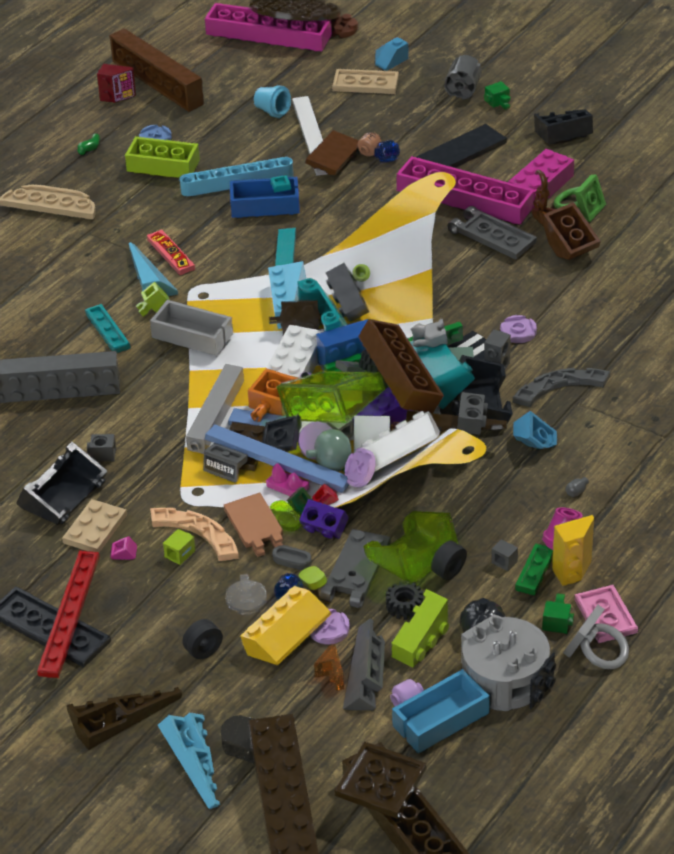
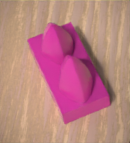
M278 463L273 466L272 475L266 480L267 487L291 496L299 487H304L306 491L310 488L309 482L300 479L296 473H285Z

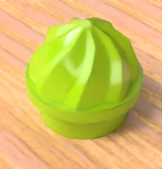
M365 264L356 265L352 271L354 279L359 282L366 281L370 277L369 267Z

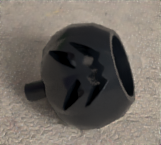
M481 598L473 600L464 607L460 614L459 624L464 633L494 614L502 618L506 616L502 607L496 602Z

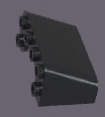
M462 355L459 361L462 364L466 362L472 368L471 373L475 379L452 400L451 411H453V415L459 416L462 392L485 395L484 403H488L487 414L484 415L486 419L504 420L508 424L513 414L511 401H506L502 409L499 392L506 377L504 364Z

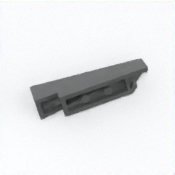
M371 618L358 628L343 709L345 710L376 709L375 692L383 688L385 641L381 635L376 636L373 630L374 621Z

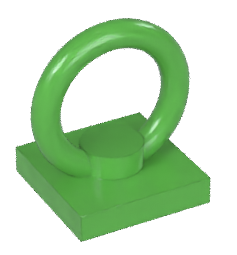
M590 175L580 187L563 191L553 202L554 207L558 209L568 205L561 204L563 199L575 194L577 201L574 203L580 208L587 222H590L606 205L597 175Z

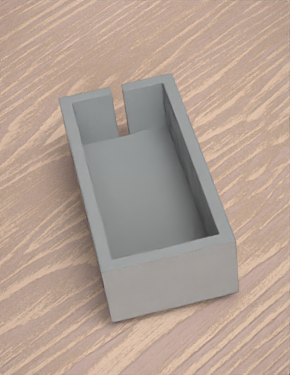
M167 300L150 320L152 338L215 356L218 355L224 344L233 335L232 317Z

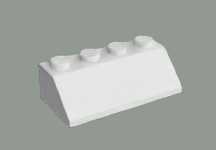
M421 411L412 416L413 420L408 423L404 420L395 425V430L391 432L385 430L378 435V439L374 441L369 439L361 444V448L373 452L376 463L375 471L438 438L440 430L429 411L426 413Z

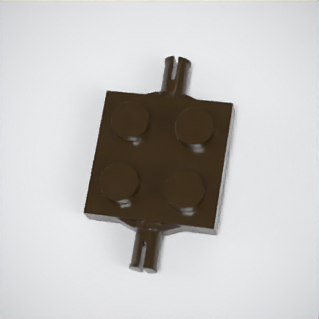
M318 299L281 301L280 316L269 317V324H280L283 329V336L289 325L319 330L323 314H320L318 310Z

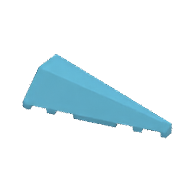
M130 242L129 249L142 291L153 282H156L168 296L178 295V290Z
M188 713L185 717L168 715L158 724L159 729L209 809L220 805V802L216 800L214 794L217 786L212 782L211 777L214 774L210 747L205 743L207 730H204L202 727V722L205 720L204 716L195 713Z

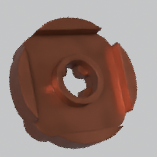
M343 14L338 18L331 19L332 36L337 34L340 35V38H346L356 34V30L358 31V22L350 14Z

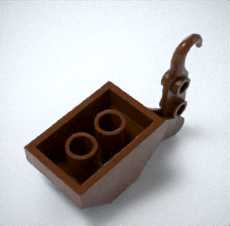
M536 170L535 175L540 176L541 185L535 191L536 196L533 201L535 208H532L531 211L533 217L544 226L548 243L558 257L570 260L598 248L601 242L574 202L558 209L547 207L548 197L550 196L548 180L541 170Z

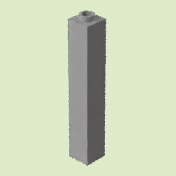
M230 364L224 365L186 435L188 451L204 454V451L210 446L211 442L205 440V434L214 425L221 426L244 382L243 367Z

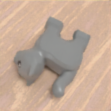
M443 319L426 325L418 323L410 329L413 334L414 347H436L441 344H448Z

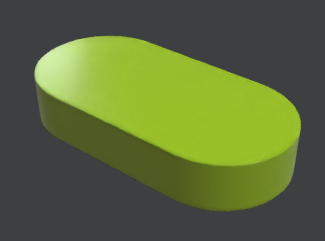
M316 566L308 567L299 573L301 582L311 590L319 589L327 583L325 573Z

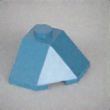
M396 37L376 50L375 65L388 71L409 59L408 42Z
M529 411L513 422V436L526 446L544 449L557 445V431L533 412Z

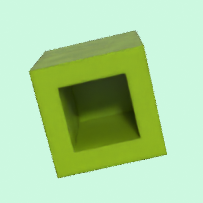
M177 529L163 542L165 558L181 565L195 552L194 536Z

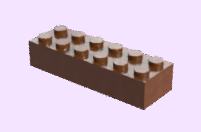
M368 319L358 337L377 366L378 371L382 374L384 381L391 389L392 394L396 397L400 407L405 410L434 413L444 395L398 324Z

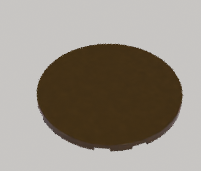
M251 0L249 3L251 11L279 19L322 21L335 19L341 15L340 7L334 3L325 4L324 0Z

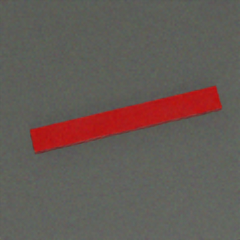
M79 550L37 670L38 676L59 678L100 558L99 552Z

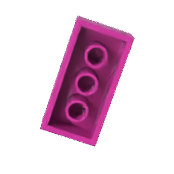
M545 149L510 179L508 183L536 191L537 187L541 185V178L539 175H535V171L541 170L548 180L549 199L574 176V159Z

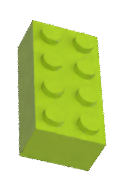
M135 136L125 154L127 172L177 178L184 174L194 173L200 161L199 146L196 143Z

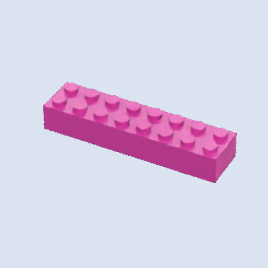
M215 3L205 17L206 35L241 39L242 41L248 40L257 43L262 42L271 45L323 51L332 35L331 20L298 21L279 19L257 14L248 7Z
M413 156L396 174L397 191L400 192L410 184L437 172L451 174L455 178L456 184L441 203L464 210L469 206H474L490 216L520 225L534 207V189ZM437 180L434 185L442 187L445 185V181Z

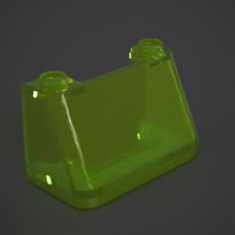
M413 511L403 521L405 535L389 546L381 545L378 541H370L363 548L367 559L404 581L417 582L432 571L431 562L440 546L447 541H454L458 544V539L450 513Z

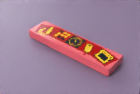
M163 230L147 235L149 243L179 275L195 270V264Z

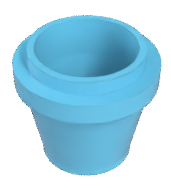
M285 86L260 87L255 92L254 104L257 108L267 112L271 117L281 118L290 108L291 95Z

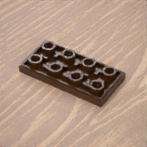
M333 130L306 158L305 163L314 169L325 171L328 175H336L359 150L357 146L359 140Z

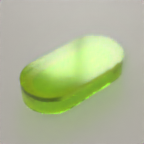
M278 500L270 505L272 513L284 530L292 532L301 527L300 515L286 501Z

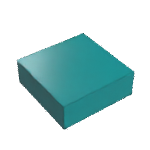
M287 175L270 178L274 193L291 190V184Z

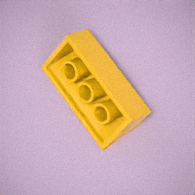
M296 586L292 587L240 635L247 656L279 665L331 615V612L310 590Z

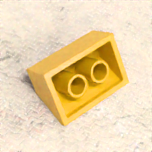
M593 515L554 526L552 570L562 586L581 581L592 561Z

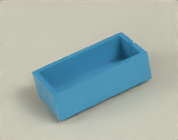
M462 669L392 708V726L403 738L406 737L407 742L417 753H420L489 714V695Z

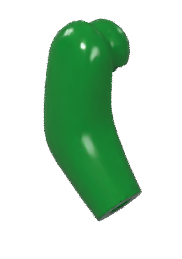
M93 134L90 140L79 143L77 152L84 155L86 151L96 150L99 145L100 136Z

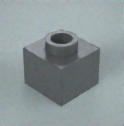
M501 539L492 548V564L509 571L518 562V548L513 544Z

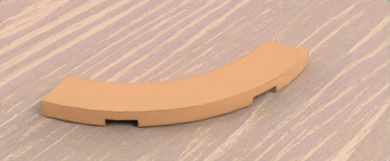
M176 508L150 509L152 527H176L191 531L204 538L213 547L218 561L239 559L237 547L232 537L225 532V529L209 517L189 510L187 512L177 511Z

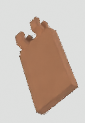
M260 492L223 504L224 511L246 548L252 546L257 557L265 555L263 550V542L270 540L274 548L283 545L281 543L283 541V529Z

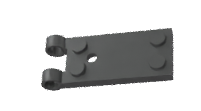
M469 206L463 211V216L467 220L466 223H463L458 218H454L447 224L448 230L452 234L461 233L515 260L531 248L537 240V237L490 216L474 206Z
M352 529L327 583L321 588L320 599L332 602L336 591L351 594L350 606L361 609L389 548L391 537Z

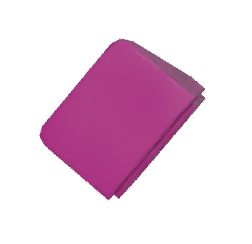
M129 536L112 543L110 558L135 559L137 544Z

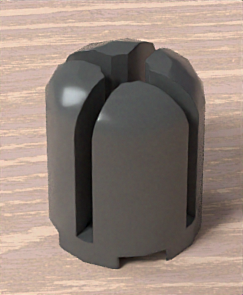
M461 55L453 60L444 85L446 92L451 97L454 95L463 100L473 95L482 74V67L478 60L469 55Z

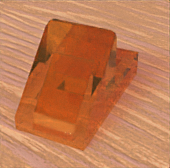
M331 644L314 663V672L316 678L329 676L330 683L334 682L335 689L338 691L344 689V674L336 645Z

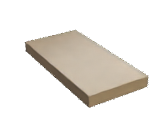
M336 69L332 91L396 94L399 72Z

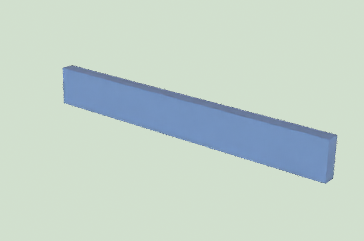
M214 425L205 434V440L247 454L248 457L272 466L278 463L284 471L296 473L298 476L320 485L326 484L338 492L343 493L350 485L346 481L348 480L347 476L218 425Z

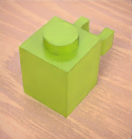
M153 282L141 292L144 301L140 302L136 307L139 309L138 312L144 317L150 309L157 313L163 304L170 299L157 283Z

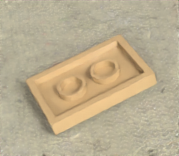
M91 499L62 537L63 543L86 551L100 553L127 516L126 509Z

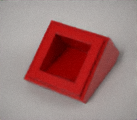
M323 484L312 496L314 501L326 505L339 500L336 492L326 484Z

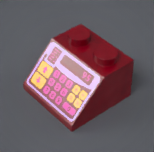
M111 64L102 65L97 72L100 101L116 103L136 96L134 70L132 67Z

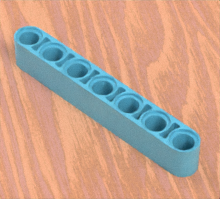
M281 157L184 174L180 177L181 194L183 196H194L229 190L230 181L270 179L284 175L293 177V160L289 157Z

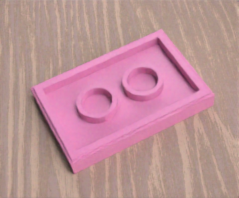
M614 585L574 595V600L585 620H587L595 607L600 605L605 610L595 624L610 625L619 630L623 636L638 633V627ZM597 632L595 635L598 643L615 639L605 632Z

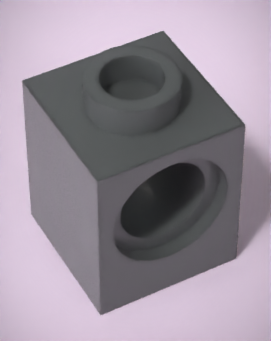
M91 434V440L87 442V454H90L91 458L96 462L115 461V435Z

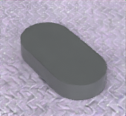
M286 545L277 546L272 552L275 563L297 570H304L310 567L312 563L310 553Z

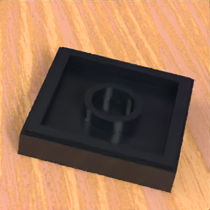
M299 415L266 422L262 443L285 452L296 450L302 418Z

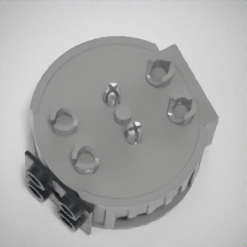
M494 614L461 634L462 669L489 695L490 709L509 711L530 704L529 709H532L536 703L542 701L544 693L554 686L556 681L554 677L556 668L555 653L553 652L550 656V646L546 636L538 627L530 622L512 617L502 618Z

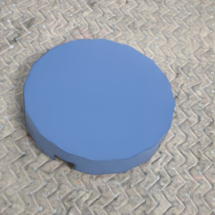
M158 125L147 126L139 134V137L170 141L172 137L169 128L166 126L158 127Z

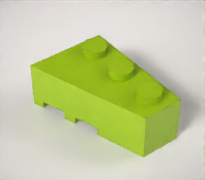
M427 589L423 594L425 599L420 607L416 605L413 609L415 615L409 623L405 621L392 642V658L412 668L424 659L428 650L433 648L437 640L442 635H445L449 629L448 599Z

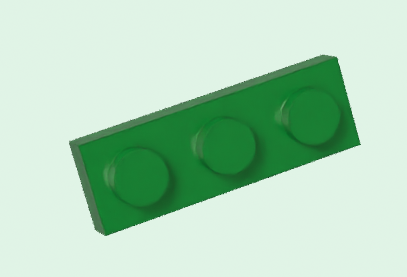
M535 543L515 584V591L535 596L553 558L552 549Z

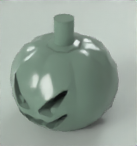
M335 429L323 431L317 436L314 449L306 450L307 458L316 457L319 465L340 472L345 467L347 459L351 455V445L348 436Z

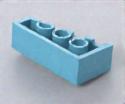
M303 261L268 268L275 316H280L281 301L298 300L297 281L307 278ZM277 324L278 329H281V325Z

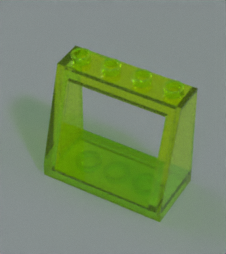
M320 371L281 383L276 387L286 417L299 415L302 418L301 421L347 423L385 390L381 374L378 372Z

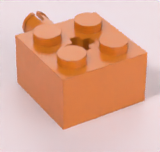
M266 368L248 389L249 408L255 409L250 415L254 421L260 422L266 413L284 416L300 396L299 378Z

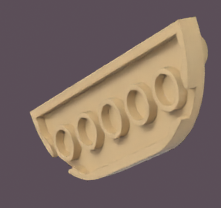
M44 185L21 186L22 189H17L14 192L9 190L0 197V206L92 220L96 214L94 202L90 200L87 194L77 190Z

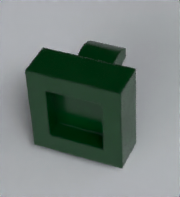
M299 487L287 499V502L297 515H301L308 499H313L304 487Z

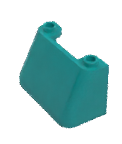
M307 278L297 281L298 300L318 299V310L320 314H323L321 321L324 325V332L348 325L334 302L316 280Z
M441 344L436 347L413 346L444 395L438 405L443 410L475 379L471 373L472 368L466 362L462 364L447 347V344Z

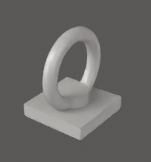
M597 605L563 653L570 658L581 643L584 655L592 664L603 669H616L626 662L629 655V646L623 634L616 628L602 623L595 624L605 610L600 605ZM597 632L608 633L617 640L620 646V655L617 659L606 661L597 657L592 652L589 643Z

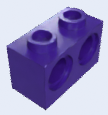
M308 499L299 521L303 525V529L308 532L314 533L317 531L326 538L332 539L335 537L340 539L349 517L344 510ZM314 515H318L317 519L310 521ZM336 521L333 526H328L330 522Z

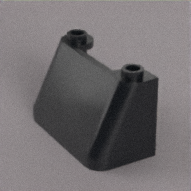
M73 442L65 448V454L59 456L56 462L37 481L29 482L23 488L16 502L21 509L54 524H64L69 519L70 513L96 487L99 489L105 483L106 479L104 477L108 471Z

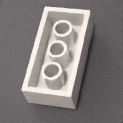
M289 325L266 368L299 378L300 394H302L307 383L300 379V374L304 372L312 374L318 363L316 334L324 331Z

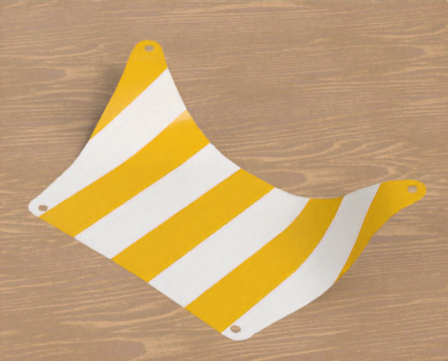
M437 172L410 184L343 242L322 257L304 265L306 277L312 278L320 284L338 310L341 305L336 303L332 296L335 292L333 289L330 290L326 283L328 279L326 272L342 263L346 264L351 273L358 264H365L369 267L370 277L364 282L357 281L356 284L357 287L359 286L360 293L370 312L352 322L347 317H344L348 325L366 319L398 324L406 337L409 338L413 337L410 329L416 324L426 325L433 323L431 240L436 211L440 203L456 184L455 178L451 174ZM437 180L445 181V185L442 187H436L434 184ZM269 275L202 284L189 291L187 305L232 317L233 335L224 344V347L217 356L189 348V402L186 435L225 364L243 367L244 382L220 427L230 429L228 420L234 408L249 411L255 410L249 408L248 389L266 369L283 338V329H278L277 324H269V317H275ZM206 292L209 294V297L207 299H199L198 294ZM322 321L319 326L320 331H324ZM317 363L312 374L325 376L324 371ZM355 374L327 383L324 378V381L319 383L317 393L312 400H308L306 396L310 385L307 383L302 394H300L299 398L284 416L299 415L302 418L303 428L311 422L319 421L318 415L324 412L336 411L346 415V409L355 403L361 402L360 388L362 383H365L367 379L371 381L372 377L377 379L379 376ZM437 406L434 413L440 414L439 406ZM449 429L439 433L438 438L375 471L367 485L363 487L349 485L343 493L334 490L339 500L329 504V506L336 508L354 502L393 476L420 465L471 462L485 454L486 445L463 430ZM353 435V436H351V437L349 438L350 445H351V453H354V435ZM185 438L180 486L181 498L184 502L193 506L224 507L223 504L260 492L272 512L296 513L288 505L287 499L290 496L266 486V480L272 475V465L258 461L255 471L239 469L238 481L234 483L205 472L203 470L204 454L188 451ZM298 442L296 450L288 452L318 464L316 460L309 459L302 454ZM465 447H474L472 453L467 455L462 453ZM298 476L300 479L309 482L310 488L307 492L312 498L322 485ZM194 488L204 489V494L201 496H194L192 494Z

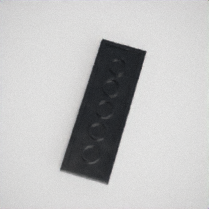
M484 124L420 154L416 158L455 168L507 143V138L489 125Z
M16 586L0 600V622L46 647L59 609ZM78 620L66 658L85 668L111 642V637Z

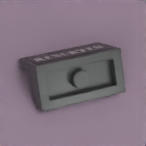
M214 443L204 451L203 470L236 483L239 477V468L247 462L248 455Z

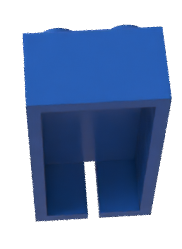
M288 177L291 190L275 193L270 179L230 181L232 218L300 213L297 177Z

